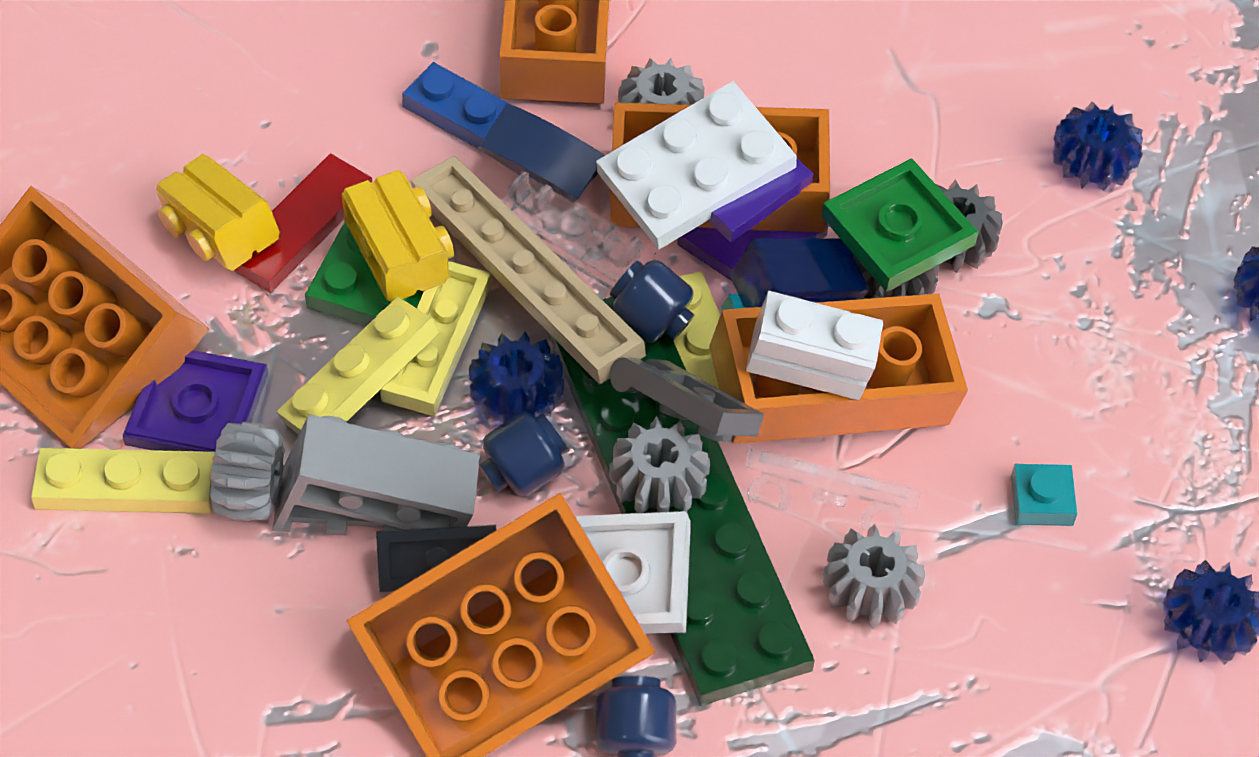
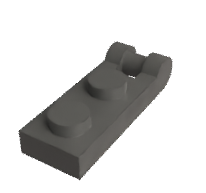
M621 357L611 367L610 380L613 388L617 391L630 393L640 391L660 403L658 409L662 413L678 419L691 420L698 424L697 432L706 438L719 442H730L732 436H758L764 418L763 413L667 360L649 359L643 362L637 358Z

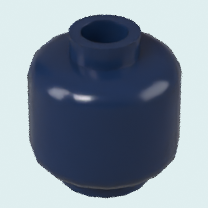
M638 260L634 262L618 280L609 294L615 299L612 310L646 343H655L665 334L674 341L695 316L688 309L694 296L693 288L659 260H651L645 265Z
M521 411L483 438L482 445L488 459L479 465L499 493L509 487L517 496L526 498L564 471L565 461L562 455L568 452L569 449L543 413L535 418L532 414Z
M650 676L613 678L611 680V687L603 690L597 696L596 745L602 753L612 757H660L670 753L676 747V699L669 690L661 687V680L659 678Z

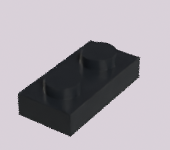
M496 524L377 531L379 592L398 590L495 532Z

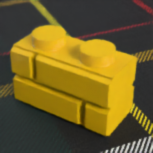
M202 153L184 165L183 172L175 171L156 185L155 191L162 205V208L157 211L161 222L174 237L185 234L194 252L205 262L213 257L223 267L233 271L251 259L252 252L257 251L259 253L279 239L280 231L268 201L209 155L206 156Z
M396 170L376 177L372 183L368 180L345 188L342 193L344 221L387 301L392 302L397 297L404 299L415 295L419 289L423 292L446 283L447 279H449L448 259L454 257L453 245L444 226L434 228L429 219L432 216L430 203L421 186L412 188L404 172Z

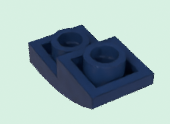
M510 103L505 104L478 148L524 178L529 174L572 203L579 199L596 171V161L605 155L558 126Z

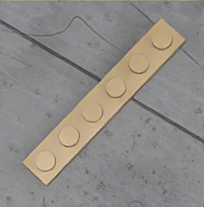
M455 155L410 180L412 188L421 186L425 191L433 216L491 272L492 276L599 384L610 378L611 367L618 358L642 359L646 356L644 340Z

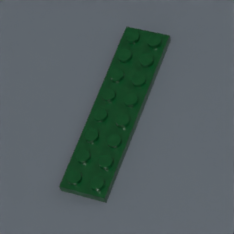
M613 297L602 299L612 309L615 299ZM546 330L621 514H636L637 512L634 509L635 501L620 503L619 497L616 495L617 485L613 484L609 477L610 463L613 461V447L617 439L628 438V431L633 423L649 430L656 416L661 422L662 428L667 429L672 428L681 420L685 429L684 436L699 434L697 432L698 424L691 420L678 419L662 413L658 409L660 403L640 391L635 393L617 391L613 388L610 378L599 384ZM666 334L655 343L644 342L646 356L640 360L643 362L649 359L667 360L686 370L674 341ZM700 435V440L703 443L702 452L708 453V458H710L709 474L706 475L707 485L705 493L701 499L692 498L691 508L687 511L691 526L686 632L670 634L700 706L812 672L815 659L718 441ZM669 507V512H681L674 507ZM649 508L644 513H657V509Z

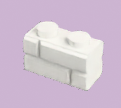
M768 291L753 331L746 371L860 400L866 384L875 369L883 320Z

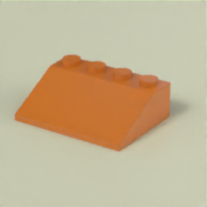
M30 185L0 224V384L65 444L73 449H81L133 408L143 388L156 380L157 385L178 370L185 362V356L195 349L210 328L66 204Z
M561 492L346 620L426 757H484L656 653Z

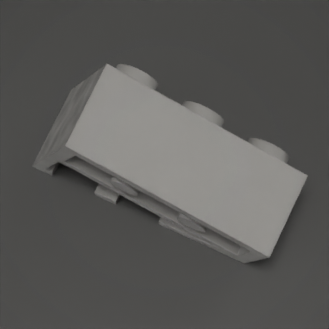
M308 414L284 465L282 485L278 494L272 531L290 532L292 522L327 524V534L346 535L347 525L383 527V531L467 526L474 515L480 454L461 450L456 445L450 443L434 444L405 437L400 432L394 430H375L349 424L335 416L319 417Z

